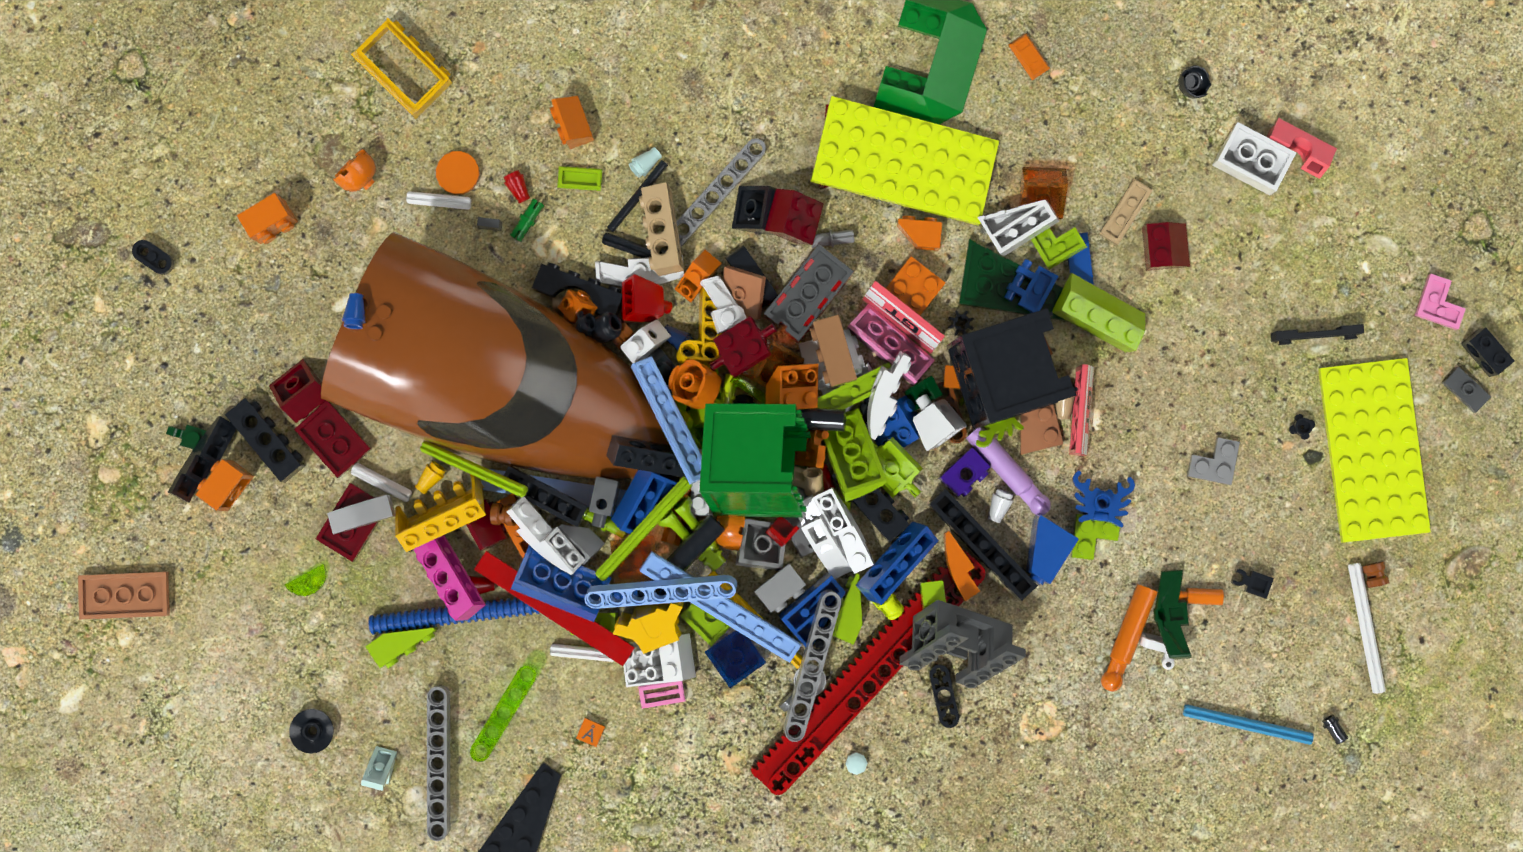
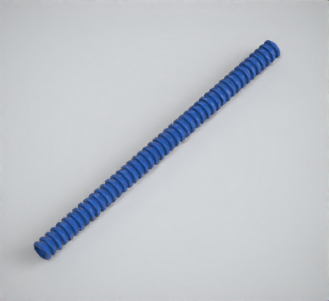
M664 589L659 591L660 596L667 594ZM637 590L633 591L635 596H637ZM619 592L611 593L612 596L616 599L623 598L622 594ZM514 597L513 600L507 598L506 601L500 599L498 602L497 600H493V602L488 600L485 603L486 605L468 620L455 621L449 615L447 606L445 608L440 606L438 609L432 607L431 610L425 608L424 611L418 609L417 612L411 610L410 613L408 611L401 613L400 611L397 614L392 612L390 615L384 613L383 616L377 614L376 617L370 615L368 624L371 634L375 635L376 632L382 634L383 631L389 633L390 630L396 632L397 629L399 631H403V629L410 630V628L415 630L417 627L423 629L424 626L430 628L431 625L437 627L438 624L444 626L445 623L447 625H451V623L458 624V622L463 624L465 621L471 623L472 620L478 622L479 619L485 621V618L492 620L493 617L495 619L502 617L503 619L506 616L511 618L513 615L519 617L520 614L526 616V613L533 615L534 612L536 614H540V612Z

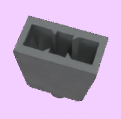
M596 476L589 511L594 512L592 526L604 528L607 516H613L622 482ZM602 499L607 502L605 509H601L599 506Z

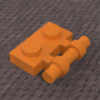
M808 430L807 432H810L811 438H807L806 451H795L794 465L823 468L826 446H821V441L827 439L829 433L822 430Z

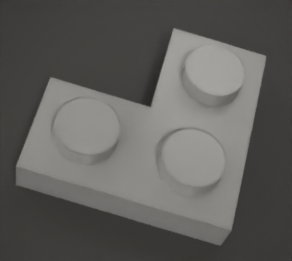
M1216 438L1213 458L1191 455L1187 477L1232 485L1240 442Z

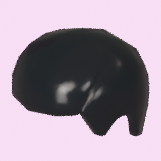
M1197 65L1186 67L1178 79L1179 90L1184 96L1191 99L1207 96V91L1212 85L1208 72L1203 67Z

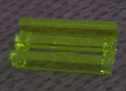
M739 376L732 377L730 382L760 403L766 404L765 393Z

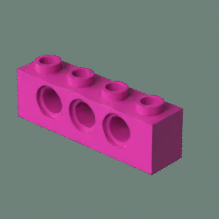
M445 535L413 549L417 560L426 570L428 579L433 582L438 596L444 601L449 615L455 621L468 620L486 605Z

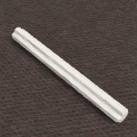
M1352 563L1348 565L1372 692L1376 694L1383 693L1386 689L1362 566L1360 563Z

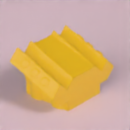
M684 602L639 605L635 607L632 615L622 612L616 621L613 634L634 640L643 654L680 640L679 637L681 636V631L678 627V615Z

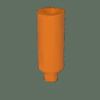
M1186 588V591H1180L1179 600H1185L1187 604L1223 605L1224 592L1223 589Z

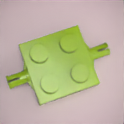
M893 437L879 447L872 441L887 478V483L882 485V488L892 498L899 491L905 489L916 498L922 491L912 482L923 468Z

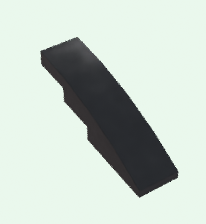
M221 416L216 418L185 461L168 493L186 503H190L200 482L208 477L212 466L218 460H221L236 431L231 422Z

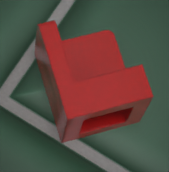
M778 517L765 533L782 547L799 530V527L791 525L784 517Z

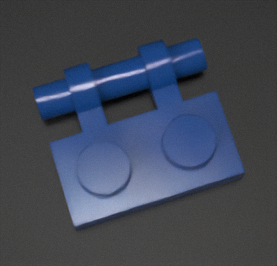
M1025 259L1022 265L1018 266L1013 282L1008 284L1006 288L1008 291L1004 298L1012 302L1014 296L1018 295L1021 299L1017 305L1034 313L1042 308L1058 275L1041 266H1038L1034 273L1029 270L1032 262ZM1024 278L1031 280L1026 290L1020 288Z

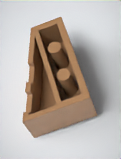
M839 315L814 321L812 328H810L812 340L817 342L819 348L816 350L819 363L823 362L825 371H822L825 384L829 383L830 387L833 388L856 381L857 376Z

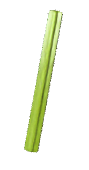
M428 441L422 442L420 451L517 496L525 497L528 491L527 486Z
M686 477L681 478L598 568L595 574L600 580L605 581L688 492L693 484H689Z

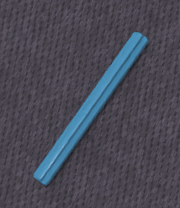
M1187 704L1183 708V715L1194 719L1309 745L1312 744L1314 739L1313 733Z

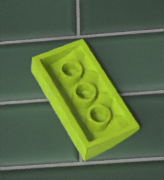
M859 408L846 412L845 431H828V438L822 441L824 446H826V452L845 502H848L887 483V478Z

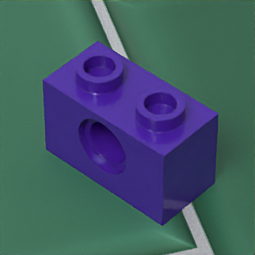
M970 448L939 479L956 497L960 495L965 497L973 489L971 485L976 480L981 482L989 474L987 470L990 466L973 448ZM963 468H968L971 471L972 475L969 480L961 478L960 471Z

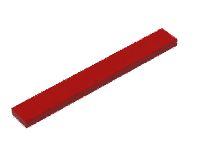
M486 551L474 568L475 571L621 666H624L635 649L633 645L614 635L613 632L596 621H589L512 590L511 587L518 571L490 552Z

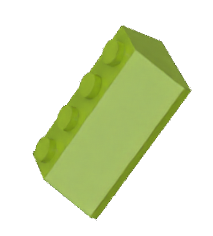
M1070 273L1052 312L1125 353L1136 351L1145 333L1146 314Z

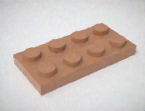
M169 572L78 575L79 620L170 616Z

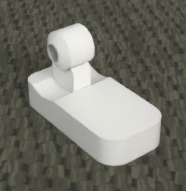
M1142 632L1139 644L1148 649L1164 652V657L1161 659L1162 666L1167 670L1174 667V659L1168 657L1162 637Z

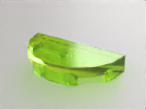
M325 564L310 570L284 586L289 592L298 596H309L317 593L326 581L327 571Z

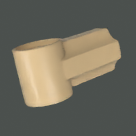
M794 466L793 486L804 489V493L807 496L812 494L816 496L824 492L822 470L816 467L803 469Z

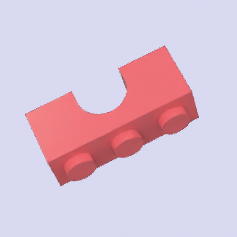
M1280 118L1277 119L1267 135V138L1297 152L1303 160L1301 169L1319 179L1330 167L1337 148Z

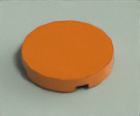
M452 151L445 154L439 160L436 167V178L439 185L446 192L454 195H464L472 191L479 181L480 168L476 160L468 153Z

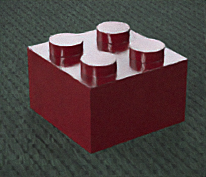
M776 189L765 231L793 243L813 245L824 203L795 190Z

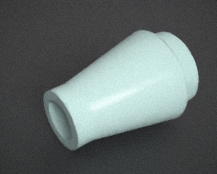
M653 147L651 150L632 158L629 167L640 178L642 175L646 176L662 156Z

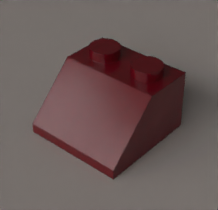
M1151 223L1142 227L1146 271L1190 267L1186 223Z
M304 359L269 385L280 408L295 423L306 418L311 411L326 401L321 399L322 381Z
M484 499V512L486 516L466 524L480 551L488 550L509 538L503 523L500 525L491 524L490 510L494 501L490 502L489 499Z

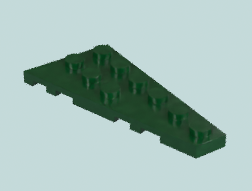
M969 239L959 304L1023 315L1031 314V312L1017 305L1021 299L1020 296L1015 295L1012 302L1004 298L1008 291L1006 289L1008 284L1013 282L1017 274L1016 270L1021 265ZM1024 278L1020 288L1026 290L1031 280ZM1055 283L1040 310L1048 308L1049 313L1052 312L1063 288ZM1054 313L1050 317V319L1067 321Z

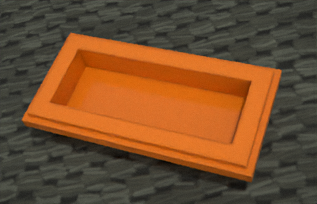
M1027 33L1008 44L1032 81L1050 69Z

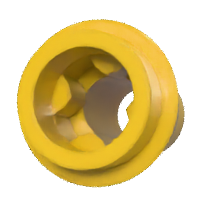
M431 461L430 464L427 463L418 483L415 485L416 489L426 494L429 489L444 478V473L446 472L444 467L435 461Z

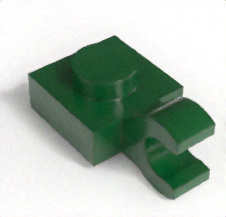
M186 425L185 430L168 426L166 434L182 439L180 446L194 449L206 430L191 425Z

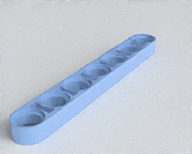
M730 575L597 585L591 586L587 590L585 603L591 608L600 609L725 599L734 596L737 589V581ZM728 583L732 586V589L724 590L720 585ZM707 585L710 591L703 592L698 586ZM680 586L688 589V593L681 594L676 588ZM662 588L667 594L660 596L655 592V589ZM640 590L645 596L637 597L633 594V591ZM619 592L622 594L623 598L616 599L612 596L611 593ZM593 593L598 594L601 600L595 601L591 599L590 595Z

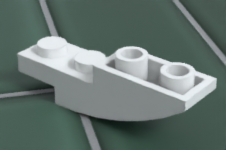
M899 351L890 369L881 366L872 386L867 410L868 433L874 440H876L878 435L881 436L883 434L887 418L889 416L892 417L895 413L897 401L891 394L898 390L900 386L899 379L903 373L906 374L911 366V357L902 351Z
M832 487L814 496L813 500L831 535L835 536L854 574L874 565L875 562L865 544L866 540L834 488Z
M812 494L804 498L803 506L807 507V512H803V517L798 518L802 524L801 528L812 548L829 573L836 579L853 570L835 536L831 535L813 500L814 496Z
M520 497L506 511L519 526L516 532L535 551L561 570L572 575L585 561L584 557L558 527L552 529L525 497Z

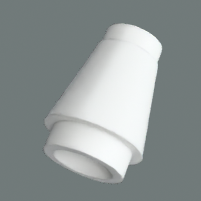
M997 489L992 495L988 519L1001 523V520L1013 503V494Z

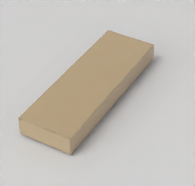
M1134 178L1099 235L1117 246L1153 190Z

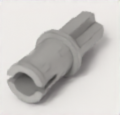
M830 230L828 233L816 234L812 248L818 245L834 247V245L853 243L855 240L853 230L837 232Z

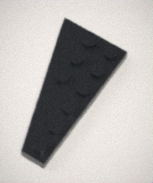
M543 762L478 852H537L562 774Z

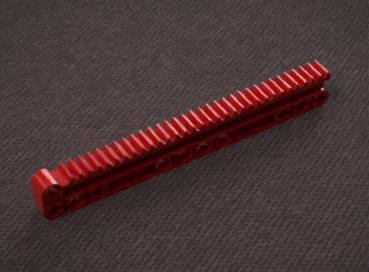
M963 550L975 567L973 570L979 569L977 573L979 578H972L978 587L985 578V569L969 553ZM948 566L945 568L938 567L937 569L940 574L932 573L933 581H943L946 602L950 599V597L946 596L949 593L958 600L956 603L951 600L949 604L959 607L964 601L961 596H957L954 593L955 585L950 576ZM914 592L913 594L916 599L907 600L910 606L903 605L904 612L897 620H890L891 626L884 624L883 626L886 631L877 632L880 638L872 637L873 645L866 643L867 652L860 650L859 652L862 657L854 656L855 664H847L850 670L842 669L843 677H835L838 683L830 682L831 690L824 688L825 696H817L819 703H813V709L811 710L804 737L800 741L792 742L782 733L781 738L783 741H775L777 748L770 746V755L763 753L764 761L757 760L758 768L751 766L753 776L757 777L774 795L785 793L903 667V665H900V660L894 659L893 653L898 648L904 649L905 653L912 649L913 616L923 610L921 594ZM884 664L888 665L890 673L887 676H880L878 668ZM866 681H873L875 683V689L872 692L868 693L863 690V684ZM851 697L859 698L860 705L857 708L853 709L848 706V700ZM794 725L795 728H789L788 733L796 735L799 733L800 727ZM804 747L808 749L813 747V755H806L803 758L806 763L803 765L802 761L795 756L798 754L801 758L805 753ZM789 763H798L800 766L799 770L796 773H790L787 770ZM783 770L785 775L791 779L788 781L785 778L782 781V788H774L773 780L779 781L783 777V774L780 773Z

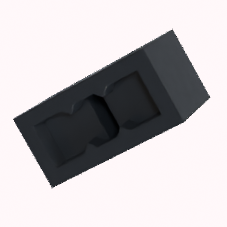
M1486 327L1476 330L1461 343L1488 377L1499 375L1515 361Z

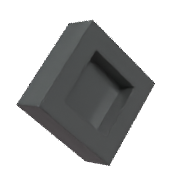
M478 217L477 226L480 229L502 231L501 220Z

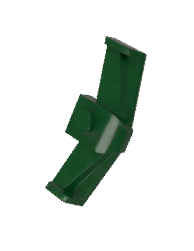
M1184 570L1161 571L1156 605L1153 609L1154 621L1159 628L1168 657L1174 660L1192 658L1181 626H1189L1187 602L1179 603Z

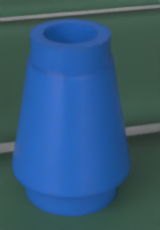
M349 294L342 317L344 327L362 329L363 324L366 323L362 294Z

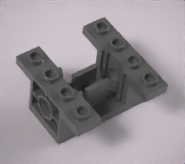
M937 600L913 616L912 649L900 656V665L917 671L929 663L937 661L939 655L946 653L965 660L968 658V667L956 674V683L962 684L966 688H976L978 685L1026 657V649L1012 645V624Z

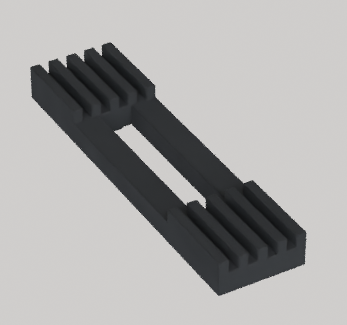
M1364 324L1337 327L1336 330L1298 333V329L1275 331L1270 333L1271 342L1279 341L1278 345L1292 344L1291 340L1344 336V340L1357 339V335L1364 333Z

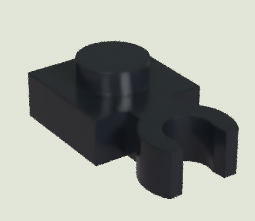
M1235 569L1234 572L1241 575V580L1238 582L1231 580L1233 585H1246L1244 592L1267 599L1274 578L1255 571H1251L1250 575L1247 576L1244 570Z

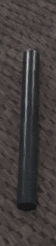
M663 160L659 162L607 226L611 232L614 233L640 201L639 196H642L641 188L652 186L668 165Z

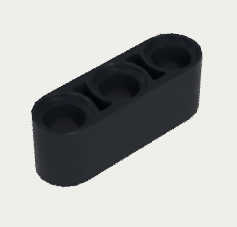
M744 245L725 257L732 267L765 276ZM767 278L765 280L762 308L774 301L778 296Z

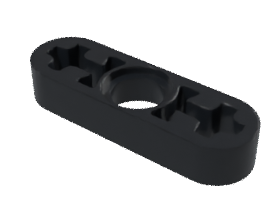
M936 664L929 670V679L939 722L946 728H953L959 722V714L950 674L944 665ZM937 668H940L942 672L945 671L942 681L943 683L948 682V686H939L935 689V684L939 685L938 678L933 677ZM941 690L949 691L950 699L947 702H940L938 700V693ZM953 704V708H948L950 714L955 715V718L952 719V723L948 724L946 720L943 721L946 711L945 709L940 710V706Z

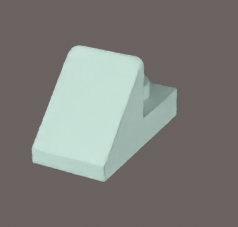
M376 746L363 775L361 785L383 791L385 784L390 782L397 751Z

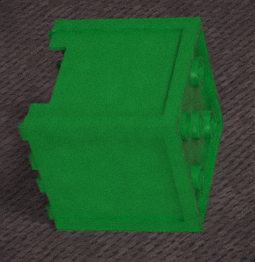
M705 404L699 492L714 516L803 517V512H807V507L803 506L804 496L798 493V488L793 486L795 451H806L807 438H811V434L807 432L808 426L805 424V419L800 418L802 417V412L797 410L796 404Z

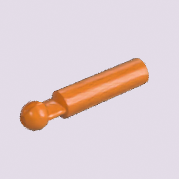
M1137 584L1110 653L1111 661L1108 669L1101 677V684L1104 689L1115 692L1121 688L1123 674L1126 666L1132 661L1158 593L1157 591Z

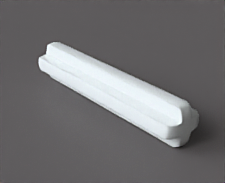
M412 191L407 192L406 201L409 204L466 210L471 208V199L469 197Z
M359 463L354 464L351 469L352 475L404 502L409 501L412 496L411 490Z
M552 644L550 648L551 656L614 661L592 647Z

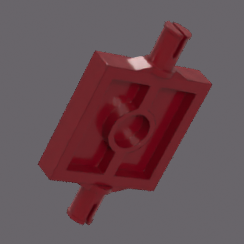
M751 316L713 339L718 348L719 357L709 362L710 368L715 371L720 366L726 365L731 376L734 378L772 355L767 346L766 338L777 332L776 327L771 323V325L761 330L757 327Z

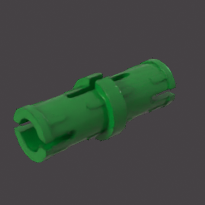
M532 198L524 214H520V220L512 233H510V236L522 242L530 227L535 225L534 221L542 208H544V205Z

